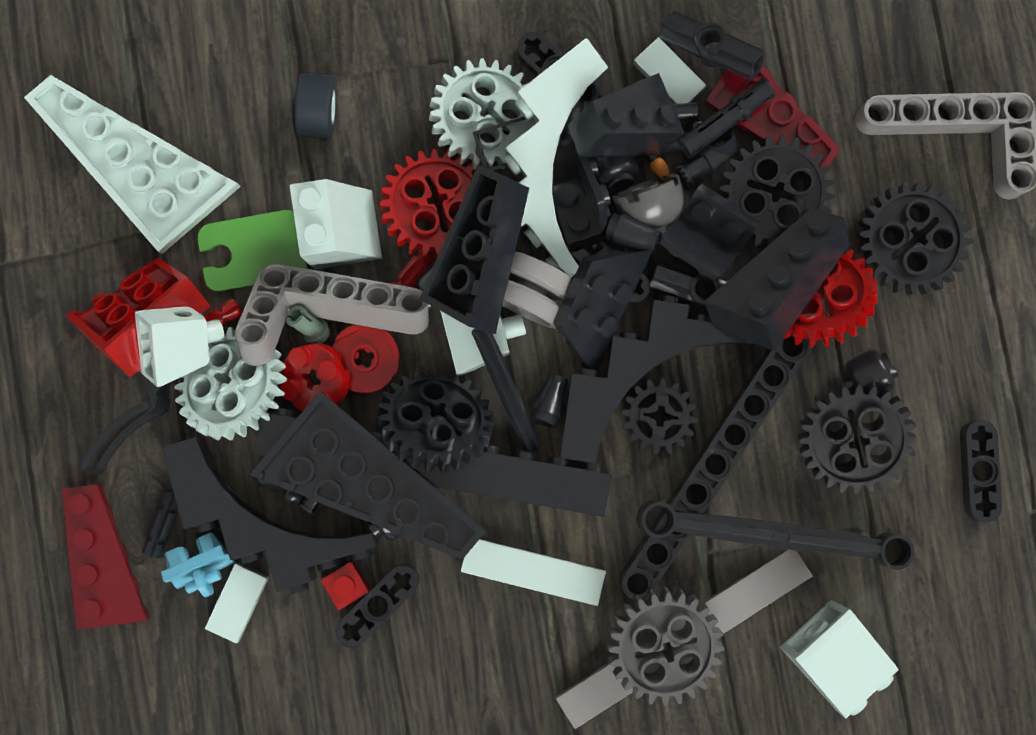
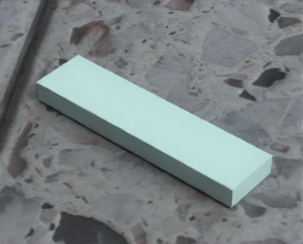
M479 539L465 556L461 568L463 573L598 606L606 571L482 539Z

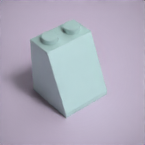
M328 179L290 185L300 257L311 267L320 269L382 259L372 190Z
M832 600L780 646L782 651L836 711L845 718L850 714L856 715L861 712L867 705V699L876 690L882 691L888 687L894 679L892 675L899 670L850 609Z

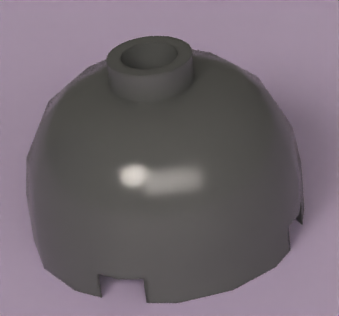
M677 174L663 176L664 183L659 184L650 179L633 185L625 191L618 192V196H612L616 212L621 215L625 212L649 227L661 231V234L665 233L669 228L668 224L676 220L683 209L684 194L679 176Z

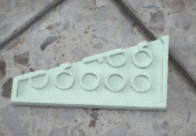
M52 75L24 97L161 254L241 187L228 177L214 171L209 166L126 120Z

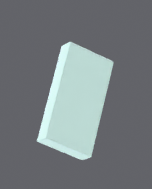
M659 37L633 62L635 67L646 78L657 73L660 74L672 104L690 103L706 87L705 83Z
M236 563L205 629L237 644L245 631L269 577Z

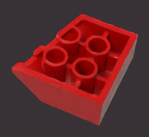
M156 258L124 278L120 283V289L106 295L102 292L92 298L93 306L80 314L74 309L65 316L105 357L128 377H131L136 372L141 371L135 319L136 311L187 306L203 316V313L211 306L187 276L160 258Z

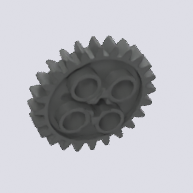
M667 587L663 588L661 597H657L654 591L650 589L648 593L649 600L644 601L637 594L635 596L636 607L633 608L626 603L623 605L627 612L626 617L614 616L620 627L609 628L608 630L610 636L615 639V641L606 643L608 651L614 653L608 657L610 666L616 667L613 670L616 680L623 678L621 684L624 690L627 691L633 688L632 692L636 699H639L645 693L648 703L652 705L656 697L659 696L663 706H667L669 696H674L677 703L682 704V693L687 692L694 699L695 692L693 688L696 685L704 690L707 689L703 681L705 676L716 678L711 665H722L721 659L715 653L725 650L722 643L717 641V639L724 635L719 627H714L719 622L714 614L708 615L710 609L705 603L698 605L699 600L695 595L692 594L685 601V594L681 589L677 590L674 597L671 596ZM676 620H686L685 626L678 631L671 630V626ZM647 628L652 630L647 639H636L637 633L640 630ZM693 637H696L693 642H690ZM669 642L667 644V650L662 651L664 648L663 644ZM636 652H641L638 656H635ZM687 653L694 654L693 659L689 663H679L683 655ZM649 664H660L655 672H644Z

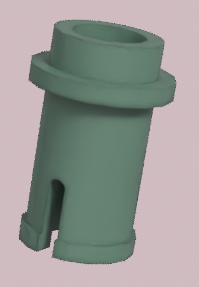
M301 305L294 306L287 315L291 318H286L287 324L301 332L308 343H323L329 337L330 330L327 322L322 318L316 319Z

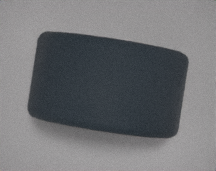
M301 73L298 76L295 91L296 132L300 137L331 138L334 133L336 114L335 78L333 75Z

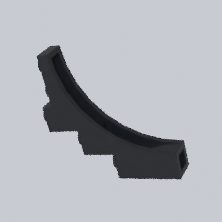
M662 295L660 300H653L650 304L645 341L640 340V334L620 332L619 337H612L605 378L599 377L600 371L579 368V374H571L559 458L596 463L602 435L617 405L628 390L650 369L670 357L695 348L715 345L749 346L754 343L713 327L711 318L708 315L693 314L692 319H687L689 305L681 304V298Z
M194 437L161 447L184 530L196 527L197 533L217 528L216 520H219L230 561L241 558L242 563L245 564L264 558L262 551L265 550L276 592L287 589L288 595L305 591L309 589L308 582L317 578L314 569L315 565L321 571L339 565L338 558L351 555L353 561L373 555L372 548L380 545L379 539L372 532L352 536H320L295 531L268 519L249 506L229 486L214 463L204 437Z

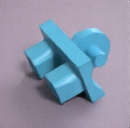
M213 533L205 534L196 540L200 552L197 556L190 558L188 549L184 547H177L166 552L167 569L161 571L163 581L166 583L172 582L177 589L185 586L188 594L199 590L204 597L212 595L214 593L212 583L222 579L219 570L236 563L235 560L230 561L227 549L223 547L218 536Z

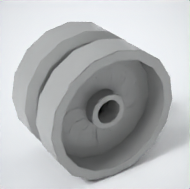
M515 251L509 275L511 280H508L502 307L517 315L521 314L522 317L555 329L553 321L560 306L551 299L563 301L573 279L541 260Z

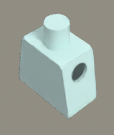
M184 306L135 312L141 373L156 387L163 386L206 366L210 361L208 343L224 338V330L219 320L215 319L206 322L205 317L191 307Z
M441 311L456 374L462 376L485 366L472 336L474 328L468 327ZM519 314L504 319L499 318L496 334L493 335L503 357L510 354L506 339L526 334L522 315Z

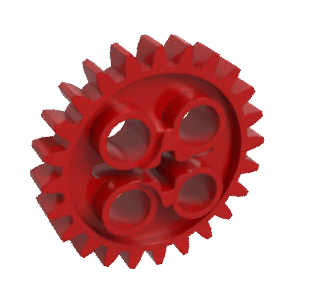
M436 149L432 150L431 158H426L420 150L418 151V161L416 162L409 156H406V168L395 164L394 173L397 177L387 175L386 184L389 187L381 188V196L386 199L380 201V210L386 212L382 215V223L391 224L388 228V236L399 234L397 246L400 247L408 242L410 244V255L417 249H421L423 260L428 257L429 252H434L437 260L454 221L449 214L453 211H458L474 173L472 164L467 167L459 164L461 156L456 161H452L451 157L447 156L449 150L446 151L443 158L438 157ZM427 177L432 181L436 203L442 205L441 218L448 229L446 233L441 230L435 204H431L432 193L425 180ZM443 180H451L455 183L456 187L444 189L439 183ZM410 189H418L423 193V196L414 199L410 198L406 192ZM421 220H427L434 227L429 231H423L416 226V223Z
M853 250L842 255L829 273L832 275L826 277L783 339L793 334L795 344L799 345L806 338L809 339L811 348L814 347L817 339H822L825 347H829L830 338L835 337L838 342L844 343L843 333L847 332L855 337L857 336L856 325L867 327V316H874L878 292L877 279H873L872 268H865V259L860 258L854 261ZM820 298L824 299L826 311H828L831 317L826 316ZM847 300V302H843V303L837 302V301ZM806 313H814L813 315L809 316L804 315Z

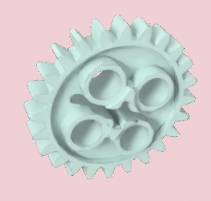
M481 58L478 68H474L473 64L468 60L466 61L464 72L458 66H454L453 77L444 74L442 78L443 86L436 85L434 94L437 97L431 98L430 107L435 110L430 112L429 121L437 122L433 125L432 134H443L438 142L439 147L450 145L448 157L455 155L457 152L461 154L460 165H463L469 158L472 160L473 169L476 170L481 162L475 152L474 131L513 120L505 117L502 113L506 109L515 112L517 118L523 116L515 104L519 101L515 94L527 84L522 85L520 83L523 77L522 72L514 77L510 75L511 65H508L501 71L499 70L498 60H495L492 67L489 68L486 66L484 58ZM484 87L491 92V95L482 96L476 91V88ZM455 111H464L468 114L469 119L460 120L453 113ZM487 112L491 114V115L488 114V115H486L485 117H482V116L480 115V114L484 115V114H486ZM533 117L529 120L525 119L484 132L491 134L495 138L493 143H486L480 138L488 168L492 167L495 161H497L498 165L506 163L503 158L508 154L504 148L536 124ZM503 131L509 132V135H505Z
M229 327L226 336L222 340L208 343L210 359L208 364L182 376L184 382L175 385V389L183 393L175 399V402L183 406L179 411L180 415L188 419L186 423L195 428L196 431L206 437L209 435L216 440H220L223 436L231 441L234 438L235 432L242 437H246L248 426L258 431L259 424L257 420L260 417L267 421L270 420L266 411L268 408H279L273 399L275 396H283L285 394L277 386L286 382L287 378L278 373L286 368V366L279 360L281 353L276 349L270 360L265 364L259 366L246 364L242 360L235 330ZM238 402L237 406L232 410L234 404Z

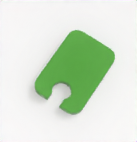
M290 210L204 225L198 233L200 252L212 251L217 246H226L232 253V259L226 267L216 268L211 266L203 268L206 285L216 292L254 286L261 269L270 264L308 268V263L300 257L294 212Z

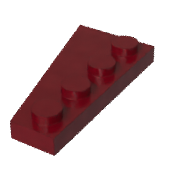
M765 66L761 68L757 76L752 78L751 81L726 70L704 105L718 112L729 103L731 97L736 94L741 95L760 79L764 78L773 87L775 97L752 112V117L747 121L741 120L735 125L763 144H765L766 136H770L775 145L778 143L780 136L785 135L786 145L789 146L795 138H799L798 149L802 150L811 144L812 150L809 154L811 158L819 154L823 155L821 161L817 164L819 168L827 167L831 164L840 148L810 116L807 117L796 105L797 101L788 92L785 93L773 80L774 76Z
M102 484L62 489L76 630L141 622L151 619L147 607L144 608L139 594L141 590L136 577L133 578L126 559L128 558L124 544L121 545L115 529L117 525Z

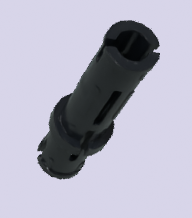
M764 78L760 79L741 95L736 94L731 97L725 107L706 119L691 132L678 139V144L684 154L692 158L741 120L745 122L751 118L752 112L775 97V91L771 84Z

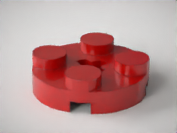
M352 325L341 331L336 337L332 348L343 358L339 360L343 365V369H348L350 378L349 389L353 392L368 394L380 391L387 387L398 374L400 351L396 341L387 331L361 325ZM362 349L367 353H374L375 358L371 360L372 365L368 368L363 364H356V360L360 357L359 351Z
M312 343L293 348L284 361L286 368L282 370V375L287 378V381L280 386V390L285 392L283 397L291 401L301 411H304L319 392H323L339 405L345 399L350 383L348 369L344 370L339 360L343 358L334 348L323 343ZM314 370L317 371L316 377L321 380L320 384L313 385L310 380V373H313Z

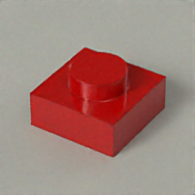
M353 561L321 579L338 611L370 592L368 585Z

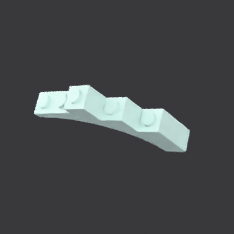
M587 38L515 94L519 99L515 103L519 111L527 120L533 117L536 124L504 148L508 155L503 158L515 175L520 172L524 175V178L518 183L530 188L521 227L524 224L528 227L524 232L536 249L542 245L550 255L545 259L547 264L570 277L575 275L578 265L565 245L556 220L552 195L553 162L559 136L572 108L587 87L608 68Z

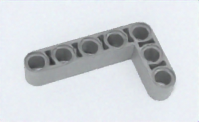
M1025 93L877 95L868 99L855 114L854 121L856 127L860 132L868 135L991 133L993 185L998 196L1008 200L1015 199L1031 191L1036 186V113L1034 101ZM973 107L978 108L982 112L983 120L974 115ZM1008 107L1016 111L1017 119L1010 116ZM903 108L913 112L915 121H910L904 116ZM938 108H943L947 111L949 120L941 118ZM869 109H874L880 114V122L871 119L868 113ZM1010 140L1017 144L1018 153L1010 148ZM1011 174L1019 178L1020 188L1012 183Z
M270 264L262 268L257 276L236 327L235 335L242 360L246 364L259 366L268 362L272 357L286 322L287 314L294 306L301 305L316 318L405 334H418L426 330L429 325L428 304L419 299L423 291L417 288L282 264Z

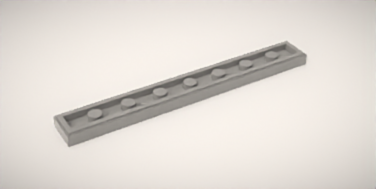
M784 549L702 603H705L710 609L708 615L714 614L719 621L714 627H719L724 634L810 579L813 575L796 550ZM676 620L672 624L671 630L678 631L685 626L686 620ZM693 637L690 642H693L696 637ZM669 642L663 644L664 648L662 651L667 650V644ZM636 652L635 656H638L641 652ZM687 653L680 658L679 662H681L693 653ZM609 662L555 696L574 729L632 693L633 688L627 691L624 690L621 684L623 678L616 680L613 674V670L616 667L610 666ZM651 663L645 668L644 672L653 673L659 668L660 664Z

